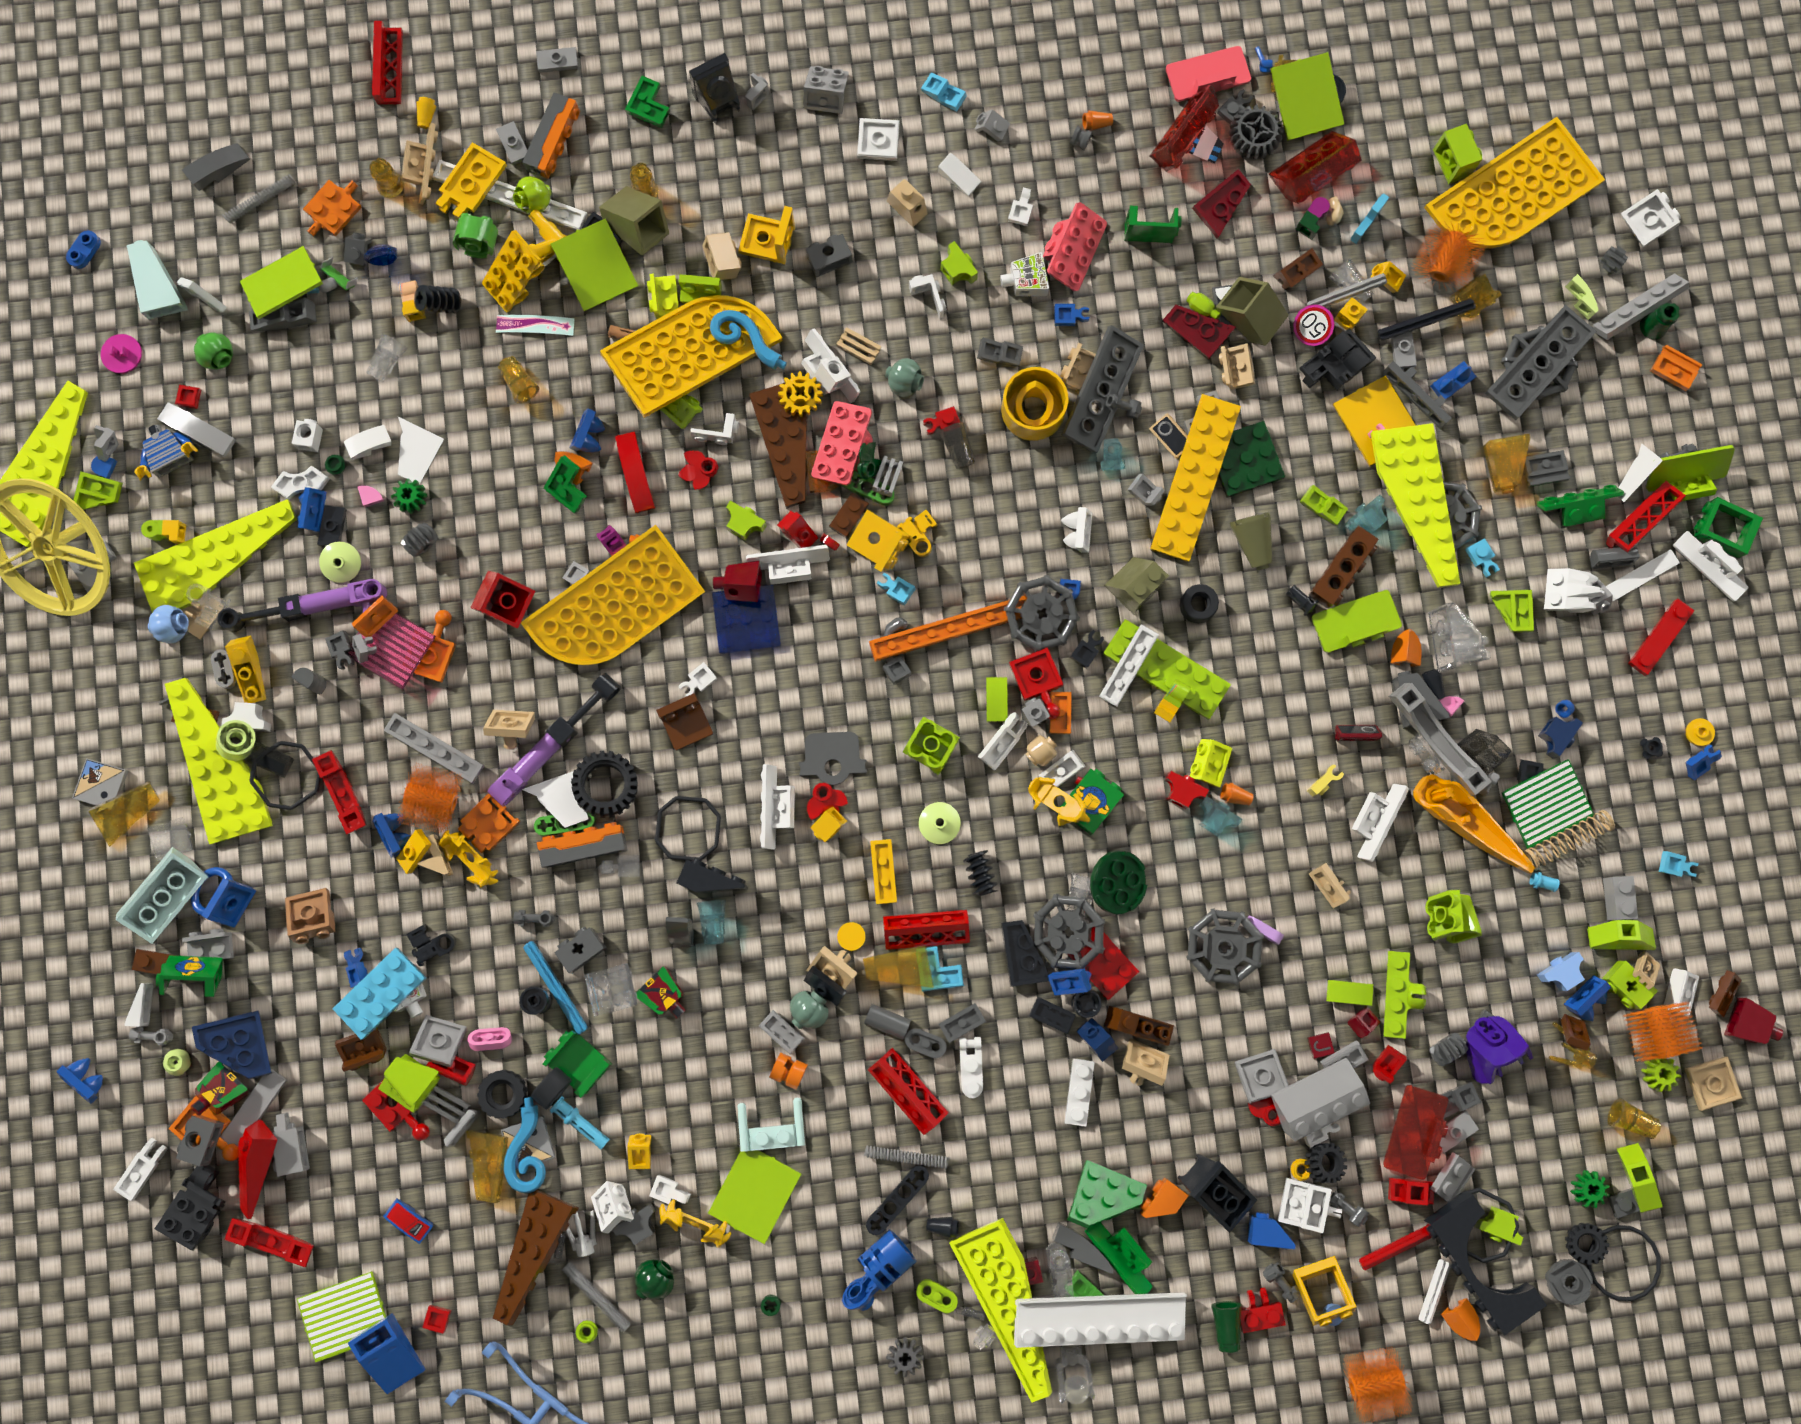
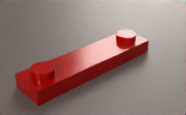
M1675 599L1628 664L1642 675H1648L1695 610L1680 599Z

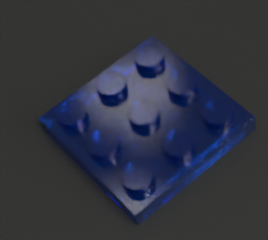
M773 584L761 586L758 602L728 600L725 597L724 591L712 592L720 654L781 646Z

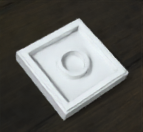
M860 118L857 159L897 161L899 120Z

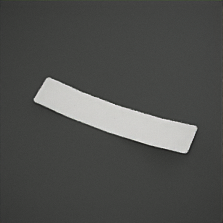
M1669 550L1605 587L1613 594L1612 601L1676 566L1679 564V560L1673 551Z

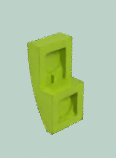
M1315 485L1309 487L1300 501L1309 510L1334 525H1338L1348 510L1335 497L1327 496Z
M986 677V720L1005 721L1008 718L1007 677Z
M1328 980L1326 1001L1372 1006L1373 984Z

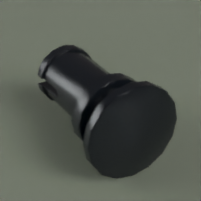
M1293 585L1289 589L1290 591L1286 593L1287 596L1299 605V609L1306 611L1304 616L1313 612L1319 603V600L1314 602L1311 596L1308 597L1296 585Z

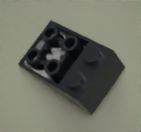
M694 858L692 862L686 860L676 884L700 894L748 890L749 888L745 885L746 881L734 875L728 878L725 876V871L716 867H712L711 870L707 869V864Z

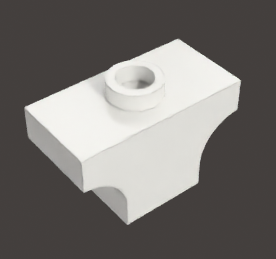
M235 702L233 713L227 718H222V725L228 721L240 720L249 724L254 731L270 732L271 723L266 722L262 717L263 707L254 703Z

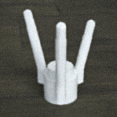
M594 1210L591 1211L590 1238L589 1235H583L578 1212L573 1214L579 1236L576 1238V1241L570 1228L568 1227L566 1230L573 1251L577 1252L578 1257L587 1256L595 1252L593 1246L597 1243L595 1239Z

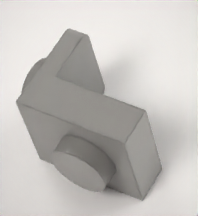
M992 109L982 112L978 116L975 130L977 132L983 130L996 141H1001L1010 123Z
M1138 474L1127 489L1143 505L1151 506L1161 500L1162 494L1165 491L1163 487L1155 486L1144 474Z
M1035 697L1025 703L1026 707L1022 709L1031 726H1036L1050 717L1043 700L1040 698L1037 700Z

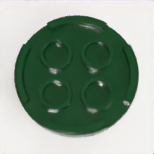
M1112 851L1102 856L1094 866L1090 878V890L1095 903L1103 911L1116 915L1133 911L1142 902L1147 890L1145 866L1136 855L1126 851Z

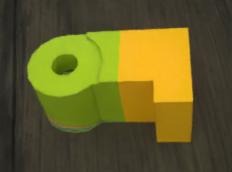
M148 520L143 523L141 532L152 541L157 542L162 539H169V541L178 545L185 542L186 524L179 520Z
M1176 679L1156 707L1154 713L1170 723L1191 687Z

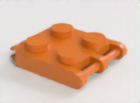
M488 793L460 820L462 825L458 830L468 840L475 836L471 843L480 853H483L486 849L491 851L520 823V820L518 818L515 819L507 811L506 806L502 807ZM490 800L499 808L498 810L489 802ZM504 813L512 821V823H510L502 814Z

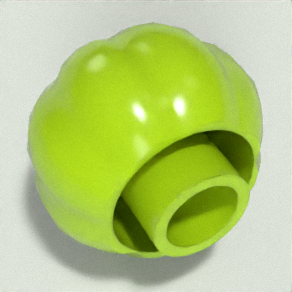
M527 176L518 182L514 190L513 199L515 205L525 213L530 214L533 210H539L542 213L549 205L552 193L550 187L547 184L545 185L542 180Z

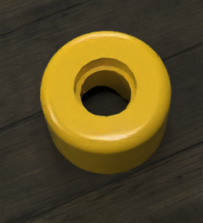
M1030 367L1017 372L1008 381L1003 394L1001 412L1005 425L1014 435L1024 440L1038 441L1051 436L1059 429L1064 420L1068 406L1067 388L1056 373L1046 368ZM1030 397L1041 399L1046 406L1043 416L1036 420L1027 418L1022 410V403L1025 399Z

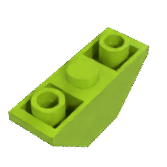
M1614 920L1587 928L1590 949H1656L1653 929L1638 920Z
M1636 1143L1617 1148L1616 1150L1640 1213L1663 1208L1654 1176L1640 1145Z

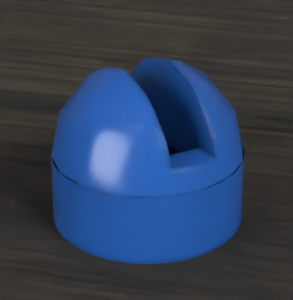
M1562 700L1556 704L1555 710L1560 717L1567 718L1574 712L1575 705L1570 700Z

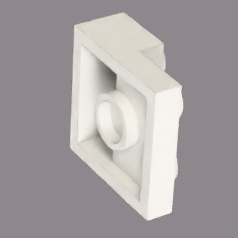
M1658 189L1621 213L1622 218L1642 247L1658 237H1662L1680 224V214L1675 208L1671 209L1668 205L1670 202L1669 198L1664 192L1660 193Z

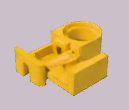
M924 510L914 518V522H911L913 521L912 517H908L904 523H900L897 526L910 535L908 538L910 540L909 546L919 557L928 556L932 550L930 541L924 535L927 532L926 529L930 526L932 528L938 526L929 512ZM920 542L928 544V549L924 553H920L916 549L917 544Z

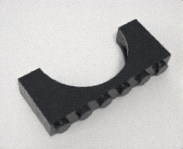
M1464 1191L1424 1220L1428 1226L1426 1231L1433 1240L1436 1239L1440 1244L1438 1249L1445 1258L1448 1257L1452 1262L1450 1267L1453 1272L1464 1280L1462 1285L1465 1290L1476 1298L1474 1303L1480 1312H1485L1489 1318L1486 1321L1494 1332L1499 1331L1505 1336L1547 1305L1536 1288L1527 1282L1511 1289H1494L1483 1285L1474 1275L1468 1261L1467 1244L1472 1228L1485 1212L1475 1196Z

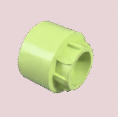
M240 720L224 723L219 728L216 737L218 753L230 761H239L248 757L255 743L253 728ZM237 737L241 740V743L234 744L230 741V738Z

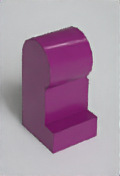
M608 525L604 531L596 534L611 556L627 546L611 525Z

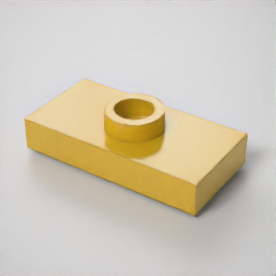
M422 829L414 831L396 858L406 874L413 873L432 845Z

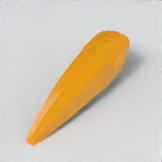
M1433 774L1422 777L1413 790V796L1416 802L1434 818L1439 819L1457 834L1501 861L1529 874L1534 871L1535 867L1530 859L1477 799L1471 796L1460 783L1444 780Z

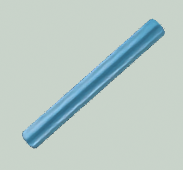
M534 941L528 942L524 945L523 949L577 1034L585 1032L588 1026Z

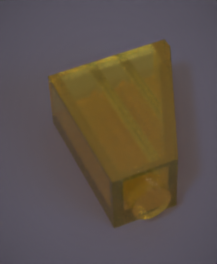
M1530 433L1489 440L1483 446L1494 493H1512L1521 484L1530 442Z

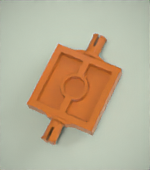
M328 180L303 208L304 212L312 217L314 224L307 232L314 237L322 228L336 237L362 208L351 196L358 185L351 180L346 188L343 189Z

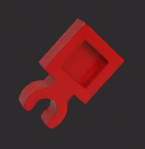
M954 406L936 412V419L926 418L923 420V425L931 424L933 426L927 430V435L934 434L939 428L942 433L961 427Z

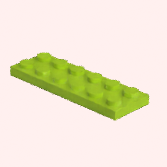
M1124 619L1103 655L1118 664L1139 627ZM1156 639L1136 676L1165 694L1176 679L1191 687L1182 704L1208 720L1231 686L1229 682L1159 639Z

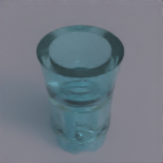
M726 900L696 902L700 915L702 936H704V945L724 943Z

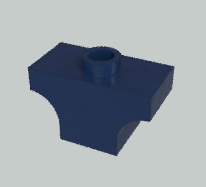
M1557 716L1549 719L1538 735L1547 744L1548 750L1546 754L1552 759L1560 757L1564 750L1571 747L1576 739L1574 736L1583 722L1577 718L1564 722Z
M1093 1018L1076 1031L1102 1062L1119 1049L1114 1043L1113 1038Z

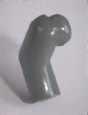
M901 617L895 618L886 625L883 637L894 634L898 630H905L908 626L907 621Z

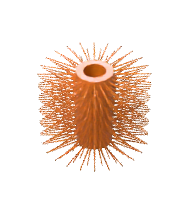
M1454 227L1453 231H1449L1448 228L1445 232L1440 231L1442 233H1439L1440 235L1437 234V237L1433 236L1436 234L1432 232L1430 236L1438 240H1435L1436 242H1433V245L1430 243L1432 238L1429 237L1426 242L1428 245L1425 244L1422 251L1425 249V255L1422 254L1421 256L1422 259L1428 262L1424 260L1418 261L1419 264H1423L1421 267L1425 268L1422 270L1428 271H1420L1419 273L1430 272V274L1417 275H1428L1432 279L1439 281V289L1440 282H1449L1451 284L1450 281L1454 283L1453 281L1455 280L1456 283V280L1462 283L1463 281L1459 279L1463 278L1459 276L1464 278L1466 276L1469 279L1464 271H1469L1468 267L1472 269L1476 260L1482 254V251H1480L1479 255L1469 252L1472 251L1478 254L1481 248L1472 245L1476 243L1469 242L1478 241L1468 239L1484 238H1470L1462 232H1458V230L1455 231Z
M416 768V771L412 772L414 777L410 774L411 782H409L408 772V784L404 788L405 791L402 799V807L405 809H402L403 812L401 811L404 820L405 817L406 819L410 817L408 818L410 822V819L414 821L415 818L416 823L417 821L419 823L420 820L421 825L422 822L423 824L425 822L426 827L428 820L429 824L433 825V829L437 825L438 830L439 828L441 830L442 827L444 832L445 827L440 821L444 823L447 829V823L450 827L448 819L451 820L452 825V814H454L457 799L459 798L457 794L460 789L458 779H455L454 775L453 777L451 775L450 779L446 778L445 774L444 776L442 774L441 777L440 772L439 775L437 772V775L435 773L432 776L431 771L429 774L428 769L427 771L425 769V772L423 770L419 774L417 773L419 768L418 770Z
M1690 1002L1668 1004V1006H1654L1635 1013L1630 1012L1624 1016L1639 1015L1637 1017H1630L1626 1021H1633L1627 1024V1026H1632L1628 1030L1640 1029L1636 1032L1632 1031L1629 1035L1632 1033L1634 1035L1630 1039H1636L1637 1037L1639 1039L1641 1037L1640 1040L1635 1042L1636 1044L1637 1042L1641 1043L1636 1047L1640 1046L1641 1048L1637 1051L1638 1053L1640 1051L1643 1052L1639 1055V1057L1643 1055V1058L1640 1060L1641 1062L1643 1059L1644 1061H1650V1059L1657 1060L1656 1058L1664 1059L1681 1054H1689L1687 1052H1695L1698 1047L1694 1049L1697 1042L1693 1044L1696 1038H1691L1695 1033L1690 1034L1694 1029H1688L1692 1024L1690 1026L1686 1025L1691 1020L1683 1021L1688 1017L1692 1018L1693 1015L1691 1017L1690 1015L1683 1017L1684 1014H1689V1011L1680 1012L1687 1008V1006L1685 1008L1680 1006L1687 1005Z
M1387 1352L1388 1355H1386L1385 1360L1384 1357L1383 1359L1381 1357L1380 1360V1353L1376 1358V1362L1375 1359L1373 1361L1372 1358L1371 1361V1357L1370 1360L1368 1357L1367 1363L1366 1360L1365 1362L1363 1360L1362 1363V1356L1361 1362L1359 1359L1358 1365L1355 1364V1361L1353 1364V1360L1351 1363L1350 1360L1347 1372L1349 1376L1348 1388H1350L1352 1400L1354 1399V1412L1355 1402H1357L1356 1412L1357 1408L1360 1407L1358 1414L1363 1407L1361 1411L1362 1417L1363 1414L1365 1417L1366 1412H1369V1414L1371 1412V1415L1373 1412L1374 1415L1375 1410H1378V1412L1380 1410L1381 1413V1408L1383 1410L1385 1408V1411L1386 1408L1387 1411L1389 1408V1411L1390 1409L1392 1411L1393 1406L1395 1409L1396 1403L1399 1404L1398 1410L1400 1404L1401 1407L1402 1404L1404 1407L1405 1401L1408 1398L1405 1392L1407 1387L1403 1373L1399 1369V1362H1397V1359L1395 1361L1396 1354L1394 1355L1393 1353L1392 1358L1390 1356L1389 1359L1390 1352Z

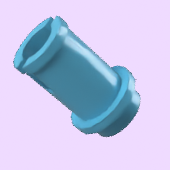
M1537 872L1532 873L1529 883L1533 885V888L1537 889L1540 887L1556 892L1560 881Z

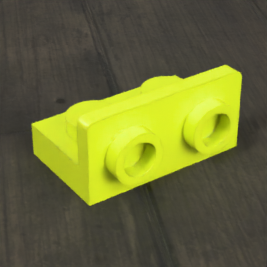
M654 273L650 274V281H647L648 293H652V300H649L650 312H654L656 319H659L679 308L676 276L655 277Z
M1201 739L1197 746L1194 763L1190 769V777L1214 787H1221L1232 748L1215 740Z

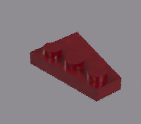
M1239 169L1192 207L1216 239L1221 235L1224 227L1229 222L1232 214L1251 185Z
M1175 305L1162 321L1207 359L1213 356L1236 328L1233 325H1227L1219 322L1217 319L1203 316L1198 312L1179 305Z

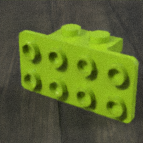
M1733 445L1661 458L1663 461L1648 477L1646 489L1649 492L1655 491L1667 481L1686 495L1682 501L1715 495L1717 488L1712 480L1727 476L1735 448ZM1670 492V495L1675 501L1677 497Z
M1383 590L1315 613L1311 618L1322 648L1326 653L1350 645L1353 648L1365 644L1364 641L1372 639V641L1381 639L1385 633L1397 630L1402 626L1388 590Z

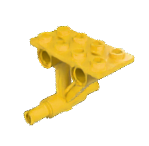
M533 210L528 217L539 228V234L545 241L536 245H528L516 230L511 231L482 281V285L506 313L510 312L514 305L522 302L528 296L529 292L525 289L528 281L537 277L545 268L543 263L555 255L551 243L566 237L553 222H548L539 210Z

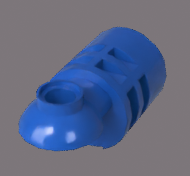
M891 1229L857 1258L864 1266L863 1270L866 1274L851 1282L845 1289L842 1298L843 1306L850 1310L859 1309L865 1311L869 1309L874 1302V1294L881 1289L884 1292L917 1262L911 1251Z

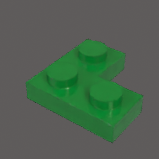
M641 76L625 108V112L662 128L670 113V109L654 101L661 87L660 83Z
M564 455L558 460L543 489L570 511L577 513L587 496L572 484L580 467Z

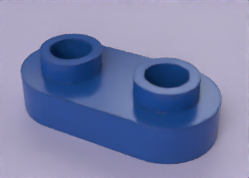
M89 230L80 233L66 254L67 262L76 269L86 267L101 245L100 238Z

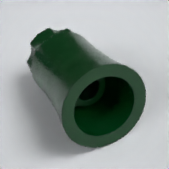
M1665 303L1643 317L1640 321L1642 334L1652 340L1664 337L1668 329L1679 318V307L1675 303Z
M1233 1301L1211 1304L1219 1351L1228 1353L1238 1352L1241 1342L1240 1318L1242 1304Z

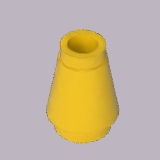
M419 97V101L416 102L417 126L428 129L436 110L435 100L428 97Z

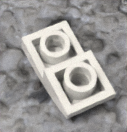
M381 425L350 437L344 441V445L350 459L354 460L371 455L372 450L391 446V439L385 426Z

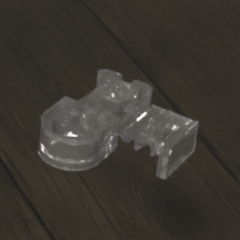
M192 584L187 589V599L200 607L203 604L205 605L204 608H201V611H203L201 616H197L194 622L213 630L217 622L218 613L228 608L231 600L230 598L224 600L210 593L211 589L201 584ZM193 588H199L202 590L203 596L200 599H193L190 591ZM199 619H202V620H205V621L209 622L210 625L207 624V623H205V622H203V621H201V620H199Z

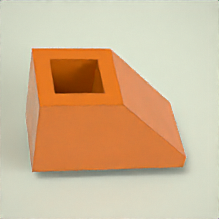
M1164 1177L1162 1181L1159 1179L1152 1189L1154 1193L1150 1199L1146 1197L1142 1202L1140 1214L1145 1218L1176 1214L1189 1195Z

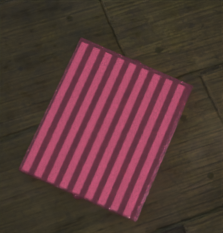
M396 613L371 636L373 643L367 646H376L377 652L372 655L368 654V661L359 663L354 649L348 652V654L357 663L397 687L404 689L436 636Z

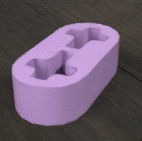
M1248 916V919L1258 931L1264 934L1265 939L1274 944H1280L1284 937L1282 933L1255 917Z

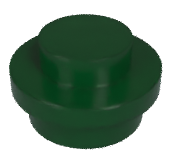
M331 455L325 461V469L332 475H339L346 468V462L340 455Z

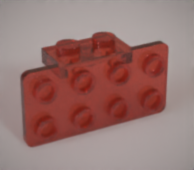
M1412 1085L1405 1087L1383 1161L1385 1168L1420 1180L1426 1179L1430 1163H1434L1435 1159L1440 1158L1442 1146H1439L1441 1138H1445L1448 1131V1125H1446V1121L1443 1119L1448 1105V1098L1446 1096Z

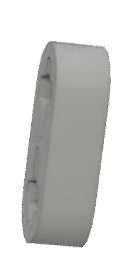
M215 651L211 656L215 681L218 686L231 689L236 685L237 680L227 651ZM221 655L226 657V659L223 660L224 667L222 663L218 662V660L221 659ZM225 673L231 677L227 684L222 681V679H225Z

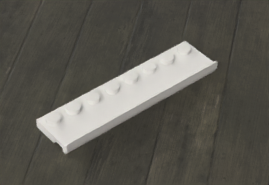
M1160 1293L1015 1300L1014 1345L1016 1348L1185 1340L1187 1294Z

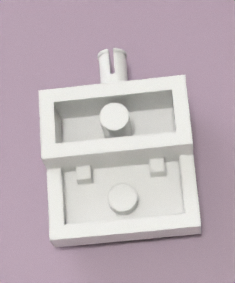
M1286 1178L1278 1221L1323 1233L1327 1215L1341 1218L1342 1209L1329 1207L1332 1189Z

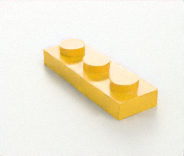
M891 839L870 841L876 904L897 903Z

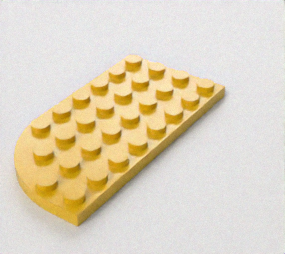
M1555 117L1426 204L1424 208L1437 225L1440 223V226L1445 231H1447L1448 227L1453 231L1454 227L1455 231L1458 230V232L1460 231L1470 238H1484L1468 239L1478 241H1469L1476 243L1472 245L1480 248H1496L1508 245L1522 238L1599 186L1605 179L1558 117Z
M712 295L701 297L682 305L600 350V354L645 418L756 356L748 332L742 325L736 322L727 321L720 326V331L725 335L732 333L729 329L730 323H735L740 327L741 336L735 343L730 345L722 344L712 336L710 323L717 313L725 310H734L747 315L755 323L765 344L769 348L780 343L782 336L770 319L751 303L736 297Z
M654 525L531 614L521 624L536 644L552 657L571 664L592 665L608 661L621 654L702 595L705 590L657 525Z

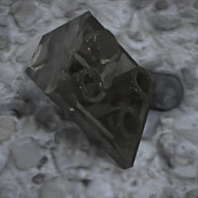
M1479 729L1472 731L1457 744L1480 766L1486 775L1506 761L1512 751L1497 735Z

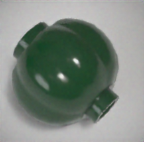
M662 1259L660 1261L647 1260L642 1262L635 1272V1284L638 1288L636 1290L637 1295L643 1300L647 1298L652 1300L666 1298L672 1292L674 1286L672 1267Z

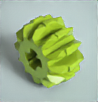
M1656 1058L1657 1060L1653 1059L1651 1062L1645 1061L1644 1064L1647 1066V1069H1642L1641 1071L1646 1073V1076L1642 1080L1649 1081V1088H1655L1657 1092H1662L1663 1090L1671 1091V1085H1678L1675 1079L1681 1078V1075L1676 1074L1680 1067L1673 1066L1675 1060L1671 1058Z

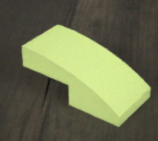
M1577 274L1565 287L1579 300L1574 307L1589 320L1598 311V306L1590 288Z

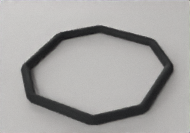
M279 741L253 759L249 781L267 806L293 810L317 794L321 778L317 773L315 790L292 806L270 803L254 782L258 760L280 745L301 748L314 765L312 761L313 756L304 745Z
M675 796L658 811L655 842L670 859L692 861L694 858L702 861L718 847L721 816L706 798ZM676 800L705 802L717 817L714 845L700 857L671 855L659 841L662 812Z
M1482 1188L1467 1191L1471 1194L1480 1192L1506 1205L1509 1212L1515 1215L1513 1207L1508 1201ZM1514 1218L1516 1227L1513 1238L1519 1230V1223L1516 1218ZM1508 1241L1503 1253L1487 1258H1481L1468 1250L1467 1255L1482 1263L1505 1257L1513 1242Z

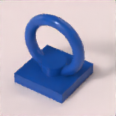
M209 868L203 871L208 878L220 876L223 879L206 908L201 905L199 900L202 885L190 898L191 905L195 912L204 918L235 928L257 890L235 882L231 874L223 868Z

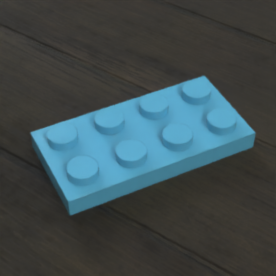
M395 948L332 1009L361 1040H364L427 978L399 948Z

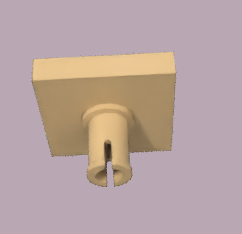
M493 710L483 728L484 736L504 737V748L514 749L517 747L516 737H527L535 720V712Z
M825 946L819 951L806 970L808 972L812 966H815L844 989L848 987L857 975V972L847 965L851 960L850 954L848 953L843 959L847 951L841 950L836 956Z
M1130 1038L1126 1046L1122 1069L1133 1073L1130 1076V1081L1135 1084L1138 1078L1137 1086H1141L1144 1079L1162 1086L1166 1080L1170 1055Z

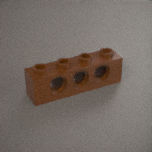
M1358 525L1308 596H1311L1314 600H1319V603L1327 609L1333 605L1337 606L1344 597L1341 595L1345 588L1348 590L1354 583L1355 579L1352 578L1356 572L1360 573L1367 564L1364 562L1366 557H1371L1378 547L1375 544L1379 539ZM1357 548L1361 556L1354 555L1352 549ZM1341 564L1348 566L1349 573L1342 571ZM1329 581H1335L1338 589L1331 588Z

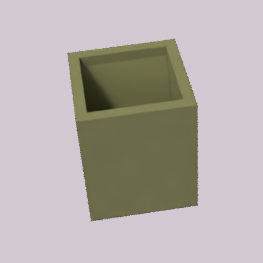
M624 187L599 207L602 220L606 218L610 229L641 255H644L670 234L662 201L631 187Z
M1238 277L1216 306V309L1251 343L1263 346L1268 344L1289 316L1268 282Z
M1133 557L1104 586L1134 615L1163 586L1169 575L1155 561Z

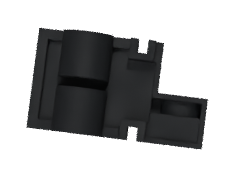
M1349 328L1337 335L1327 346L1299 368L1305 375L1302 381L1308 388H1311L1324 376L1338 391L1345 383L1376 359V356Z
M209 1165L196 1166L192 1174L185 1178L181 1184L187 1188L186 1192L179 1190L154 1229L194 1251L198 1243L209 1234L214 1225L213 1220L217 1214H220V1211L216 1209L217 1206L222 1208L225 1206L224 1203L226 1201L208 1192L209 1187L220 1171Z

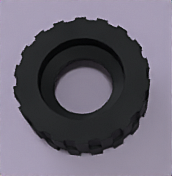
M507 1070L490 1073L482 1080L481 1085L478 1087L479 1092L477 1093L478 1103L482 1107V1111L496 1119L508 1118L521 1111V1107L525 1105L524 1098L528 1097L525 1081L521 1079L519 1074ZM501 1083L509 1085L513 1090V1098L506 1105L497 1104L492 1097L493 1089Z

